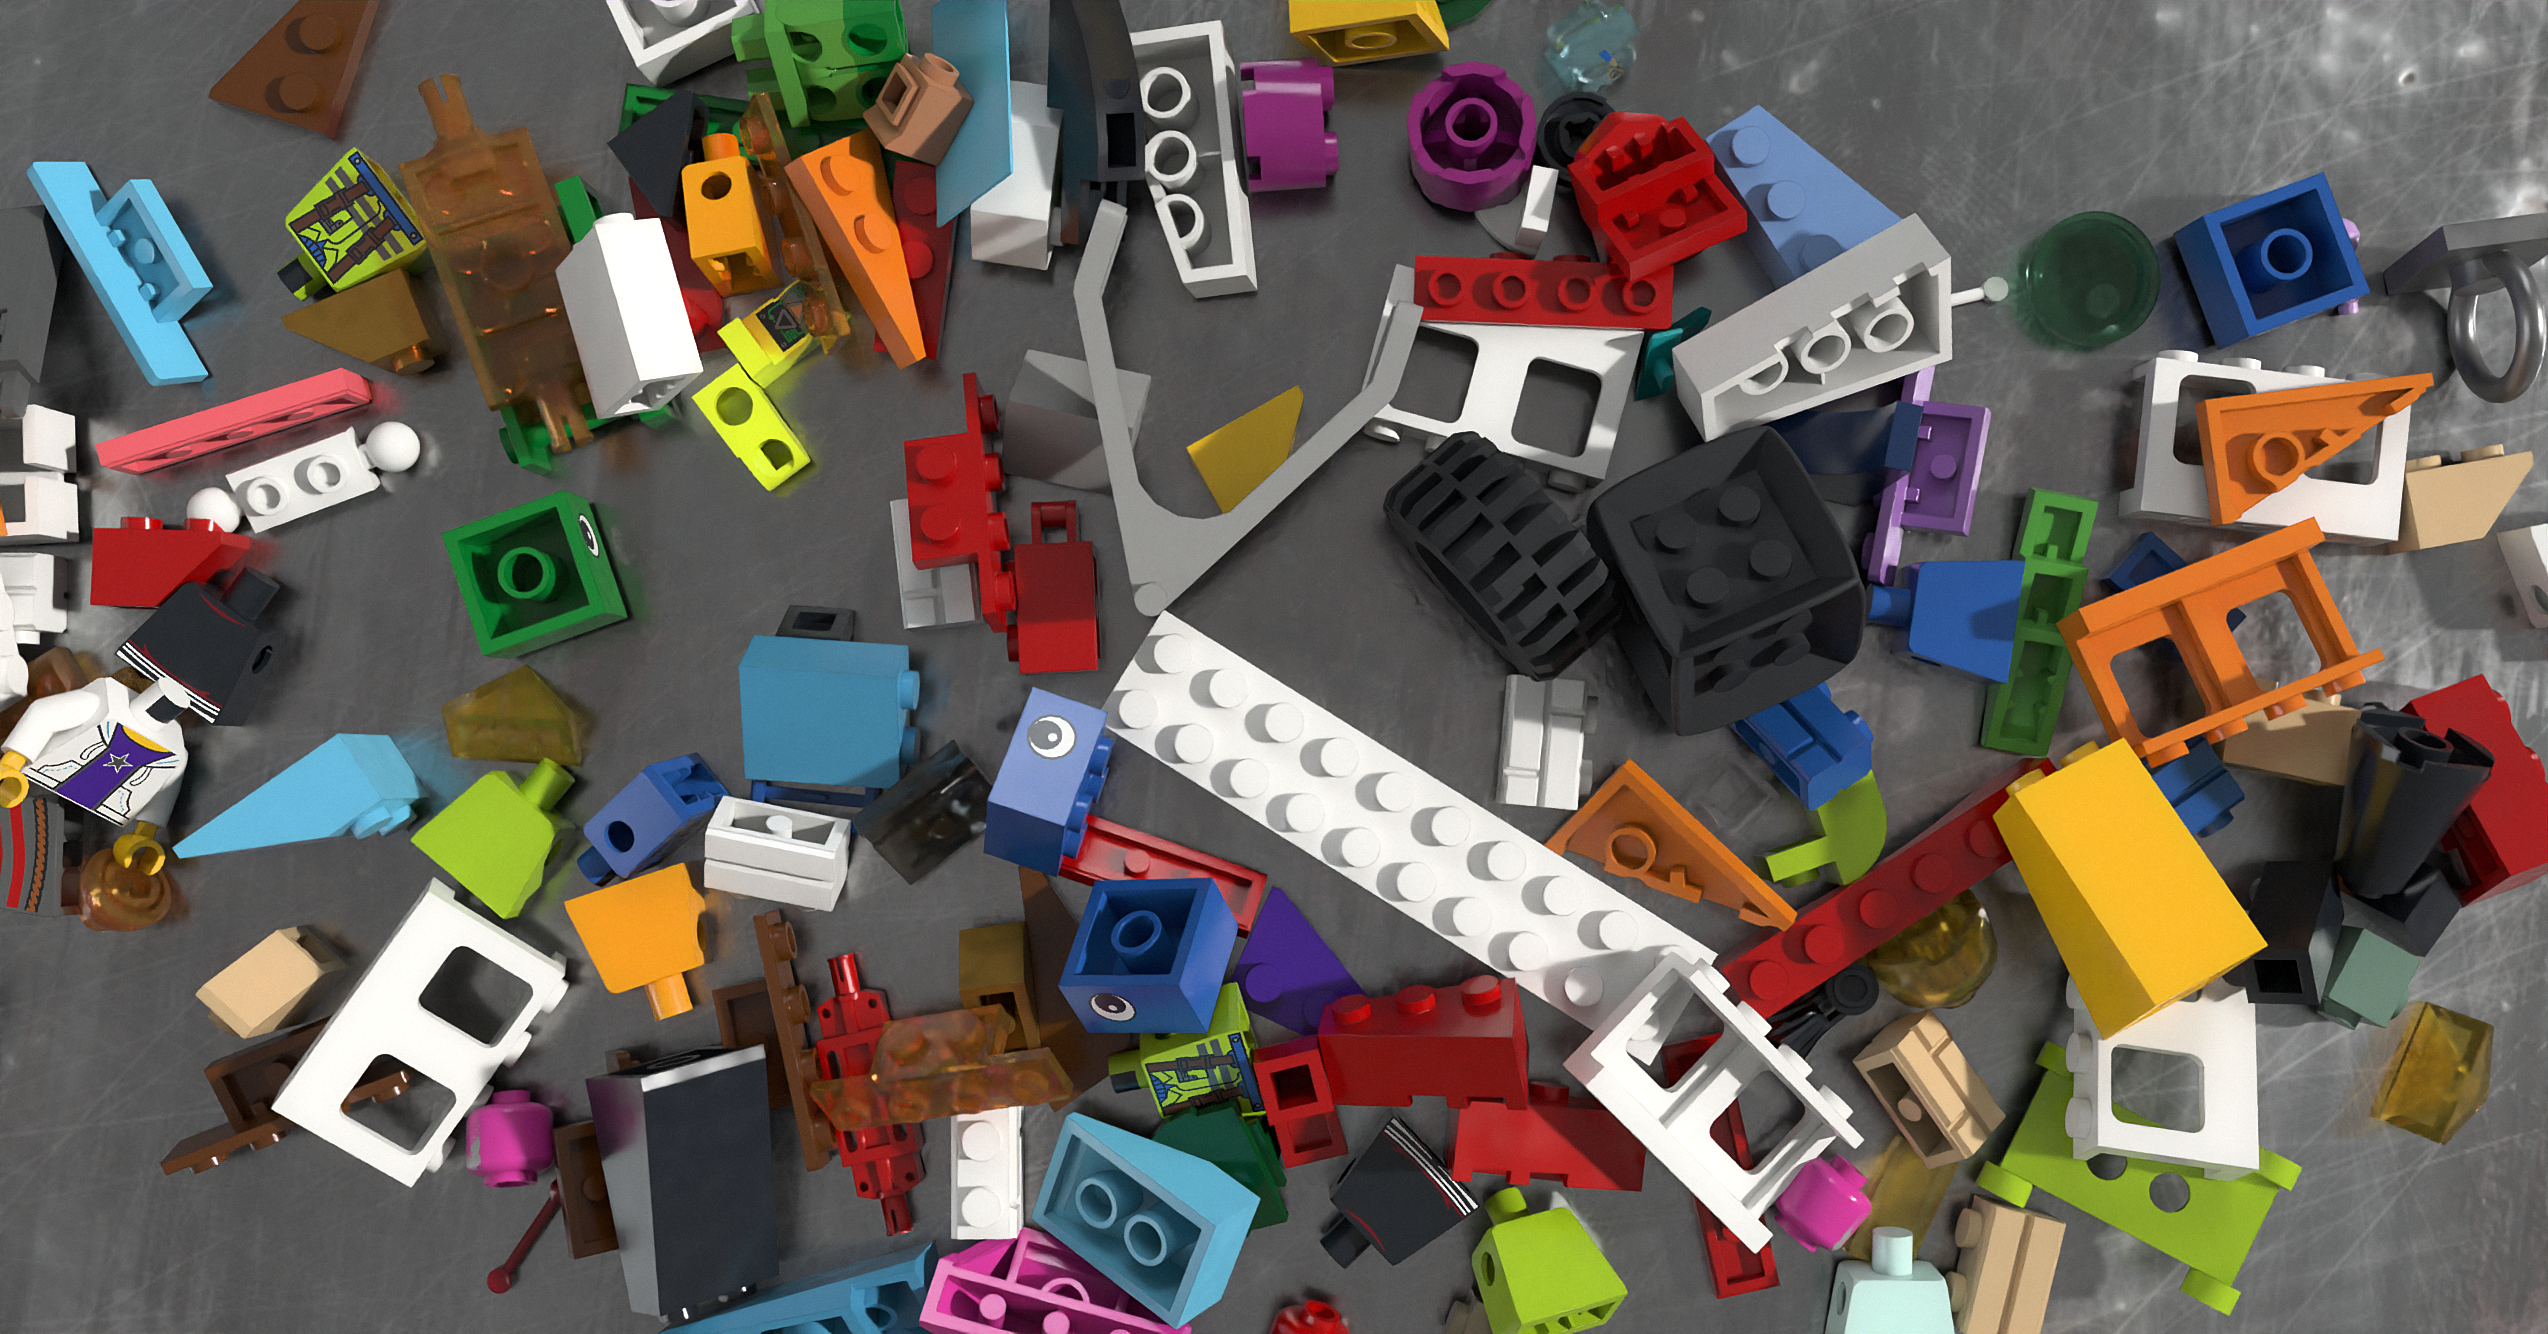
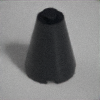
M2371 709L2362 712L2360 719L2357 718L2356 723L2351 729L2334 859L2335 871L2343 878V885L2351 892L2371 899H2380L2383 894L2399 893L2490 778L2495 758L2486 747L2452 728H2448L2444 738L2424 731L2422 729L2426 719L2412 714L2383 709Z

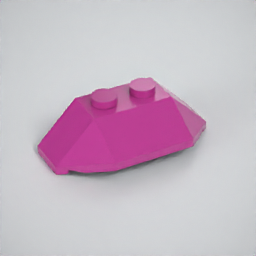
M1026 1227L1020 1230L1017 1238L986 1239L958 1254L954 1252L940 1258L919 1319V1325L932 1334H1190L1192 1329L1188 1322L1178 1329H1174L1055 1236Z

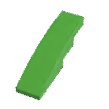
M2029 486L2012 560L2025 562L2008 683L1988 685L1981 737L1983 747L2047 758L2073 659L2056 623L2079 609L2089 573V569L2082 563L2099 504L2098 501L2091 497Z

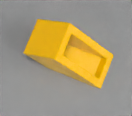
M1299 385L1186 447L1191 462L1221 515L1229 513L1289 458L1304 406V394Z

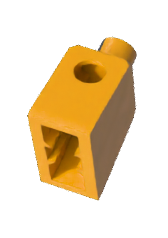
M727 133L705 136L699 141L702 162L687 165L681 171L691 259L723 298L785 287L768 195L764 183L747 157L740 156L738 138Z
M697 860L679 863L564 902L569 917L607 990L612 995L644 985L655 1022L693 1009L682 972L712 962L701 872Z

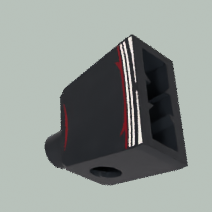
M245 566L227 591L216 584L191 580L185 583L118 648L115 655L153 683L161 677H167L175 681L185 690L190 699V706L188 708L211 725L241 727L248 718L286 642L285 633L260 615L280 587L268 576L249 566Z
M1390 1107L1382 1115L1329 1189L1330 1200L1344 1217L1319 1241L1328 1254L1344 1269H1347L1371 1244L1394 1266L1470 1216L1480 1205L1475 1194L1462 1181L1451 1180L1444 1162Z

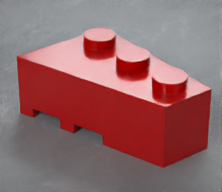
M2479 674L2410 700L2399 712L2425 718L2426 722L2422 730L2444 738L2448 728H2452L2482 744L2495 758L2488 781L2438 843L2440 852L2454 851L2466 881V886L2455 889L2462 908L2531 883L2548 872V784L2545 781V770L2539 756L2531 748L2524 745L2512 725L2510 708L2504 697L2496 690H2492L2484 675Z
M1533 1081L1531 1082L1530 1091H1528L1527 1110H1507L1505 1098L1470 1097L1471 1105L1468 1109L1448 1108L1442 1159L1452 1181L1471 1182L1472 1172L1505 1175L1506 1183L1515 1185H1529L1531 1178L1563 1182V1186L1567 1188L1642 1192L1646 1147L1595 1097L1592 1099L1569 1096V1086Z

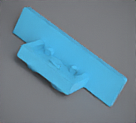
M33 162L26 170L27 176L148 383L153 386L203 381L209 374L182 330L178 320L213 288V285L151 179H130L107 201L85 162Z

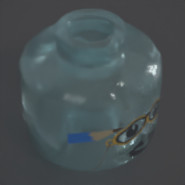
M1584 0L1548 29L1547 41L1550 47L1543 54L1571 92L1576 91L1580 87L1585 92L1596 94L1637 62L1638 53L1632 39L1641 31L1630 13L1619 1L1609 8L1602 0Z

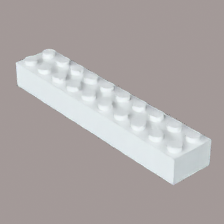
M1165 610L1158 617L1101 709L1108 712L1106 727L1501 974L1508 978L1515 977L1516 983L1593 1031L1607 1019L1671 951H1674L1692 965L1700 957L1712 965L1718 955ZM1682 986L1676 989L1629 1038L1626 1044V1051L1650 1066L1693 996L1694 991L1689 986Z

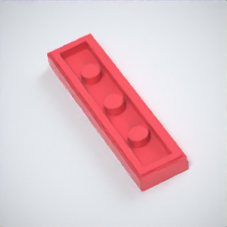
M339 368L95 444L101 466L131 475H138L369 403V400L373 398L367 378L344 368Z

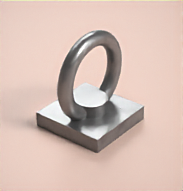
M2548 212L2442 225L2383 271L2388 295L2452 287L2447 313L2449 345L2455 366L2462 380L2472 393L2490 403H2507L2519 398L2530 388L2538 375L2544 356L2546 318L2541 293L2529 267L2548 255ZM2506 287L2515 314L2516 345L2513 360L2508 371L2503 377L2499 378L2489 370L2481 355L2476 335L2475 313L2478 295L2494 292Z

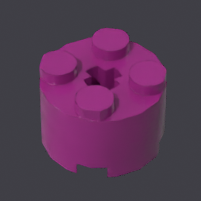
M1317 56L1240 62L1241 81L1253 80L1254 89L1242 90L1247 164L1259 163L1260 174L1248 175L1249 193L1326 187V176L1336 175V172L1339 171L1337 133H1324L1323 111H1332V105H1334L1332 65L1319 66Z
M1477 61L1449 65L1441 70L1440 77L1428 83L1421 93L1417 91L1413 96L1406 120L1412 171L1421 186L1422 192L1433 203L1442 204L1452 209L1473 212L1492 209L1498 205H1507L1520 194L1521 187L1531 173L1536 154L1537 123L1532 98L1528 93H1524L1520 85L1506 77V70L1496 65ZM1475 134L1480 136L1478 140L1467 141V135Z

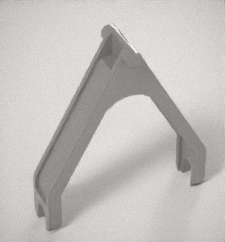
M1102 199L1074 282L1073 294L1135 606L1145 616H1156L1163 612L1393 399L1410 354L1423 313V307L1398 300L1397 306L1393 305L1366 388L1229 513L1207 519L1177 516L1157 505L1138 480L1102 303V296L1128 216L1125 215L1127 208Z

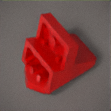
M1611 112L1580 145L1575 153L1574 162L1567 165V171L1572 181L1582 219L1592 231L1600 262L1616 263L1630 282L1668 265H1675L1701 253L1704 249L1747 231L1746 210L1714 173V153L1683 116L1668 121L1663 116L1656 114Z

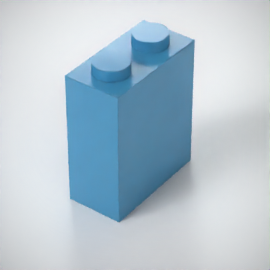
M753 635L738 666L745 779L900 789L907 765H917L920 753V728L910 726V710H916L920 679L918 671L909 670L908 646Z

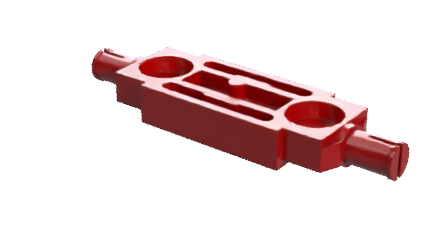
M848 953L827 959L836 996L831 997L817 1007L823 1038L815 1042L842 1166H851L857 1197L873 1200L880 1199L887 1230L886 1235L895 1236L898 1232L900 1235L914 1229L905 1193L925 1179L919 1150L924 1146L898 1023L897 1021L891 1022L884 991L861 990L854 953ZM883 1041L888 1045L907 1136L903 1134L896 1106V1103L899 1102L893 1073L888 1070ZM834 1052L837 1053L839 1058L852 1123L856 1136L857 1146L853 1143L851 1130L847 1117Z

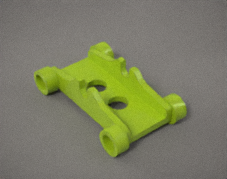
M2046 1040L2035 1062L2037 1065L2045 1068V1071L2013 1139L1998 1166L1986 1160L1975 1184L2023 1209L2034 1187L2037 1186L2189 1265L2190 1268L2179 1290L2230 1316L2241 1294L2240 1291L2231 1286L2279 1188L2281 1187L2291 1192L2302 1167L2259 1146V1170L2231 1182L2204 1178V1168L2126 1156L2125 1168L2119 1176L2107 1180L2098 1178L2090 1171L2087 1160L2073 1159V1138L2067 1135L2065 1115L2068 1103L2074 1097V1073L2069 1072L2066 1066V1048ZM2111 1101L2112 1113L2118 1121L2166 1129ZM2162 1173L2177 1174L2188 1187L2187 1202L2176 1211L2166 1212L2160 1210L2150 1199V1184L2155 1177Z

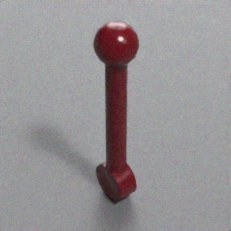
M557 1178L550 1185L549 1199L505 1264L489 1273L487 1285L492 1292L502 1294L514 1286L516 1282L515 1270L561 1204Z

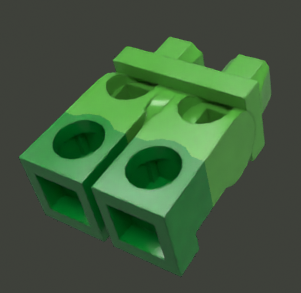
M765 0L764 13L732 19L731 40L737 61L742 63L771 59L773 67L747 70L746 84L753 112L787 111L792 128L811 126V119L817 121H838L864 118L862 116L863 113L877 104L876 100L895 64H900L905 53L913 55L900 0Z

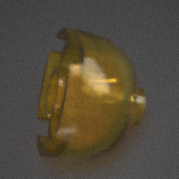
M1966 889L1864 955L1867 967L1874 973L1881 988L1906 1006L1924 1009H1954L1971 1001L1976 992L1988 980L1997 961L1998 942L1984 905L1981 904L1980 900L1977 901L1973 891Z

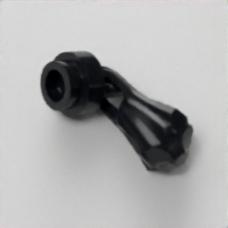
M1852 963L1827 979L1825 987L1809 998L1792 1007L1776 1012L1767 1018L1766 1022L1772 1029L1764 1037L1776 1049L1782 1043H1785L1805 1060L1817 1041L1831 1027L1847 1015H1860L1874 1006L1879 996V984L1876 976L1866 966ZM1825 1000H1828L1832 1008L1835 1009L1827 1016L1818 1007Z

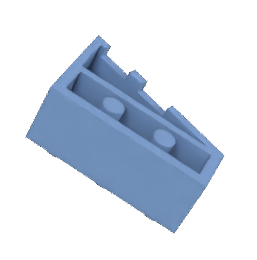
M1759 104L1703 140L1714 153V173L1747 212V231L1740 235L1776 290L1903 220Z

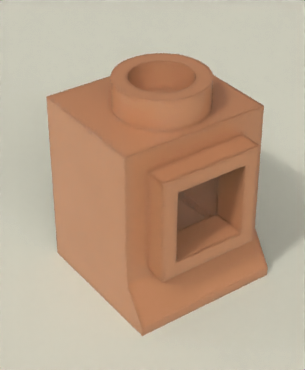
M905 53L900 64H895L876 100L877 104L866 110L862 116L885 149L939 166L971 109L974 100L957 79L959 71L948 61L931 53H925L922 59Z

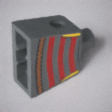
M58 794L25 797L17 806L11 808H4L0 805V909L40 917H61L87 913L90 836L89 810Z

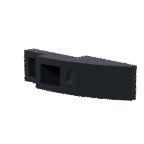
M1050 0L1047 107L1064 109L1060 242L1082 245L1088 242L1102 199L1126 207L1127 181L1145 180L1143 103L1131 37L1119 0ZM1125 228L1120 242L1125 241Z

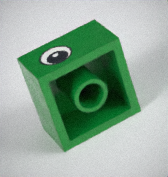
M562 490L441 533L482 656L509 660L628 618L587 498Z

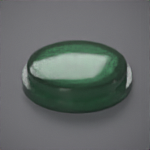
M2103 211L2078 213L2061 220L2049 228L2035 245L2030 255L2026 272L2029 301L2041 323L2059 338L2083 346L2109 344L2135 332L2153 311L2161 285L2158 257L2147 236L2129 220Z

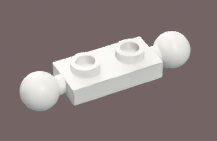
M385 422L376 426L368 435L366 443L361 445L353 427L350 426L233 469L226 475V478L234 492L218 487L204 488L196 492L188 502L187 518L213 519L225 532L232 533L240 524L241 517L246 515L254 532H261L375 490L381 483L373 468L378 467L387 472H400L408 469L416 462L419 456V439L416 433L407 425L400 422Z

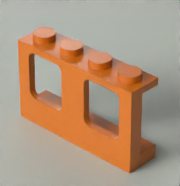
M2314 516L2079 608L2056 623L2112 743L2124 737L2139 759L2146 757L2150 768H2154L2190 753L2184 742L2188 739L2204 733L2211 745L2248 730L2249 728L2243 718L2245 716L2263 710L2268 721L2308 706L2302 695L2305 692L2321 686L2328 698L2366 682L2361 670L2385 660L2380 648L2362 655L2359 654L2309 552L2310 548L2326 540ZM2282 592L2291 599L2320 658L2321 668L2315 674L2267 692L2257 686L2230 631L2226 616L2234 608L2272 593ZM2159 638H2168L2176 644L2205 705L2206 712L2205 716L2200 720L2155 738H2148L2140 732L2111 671L2110 662L2118 654Z

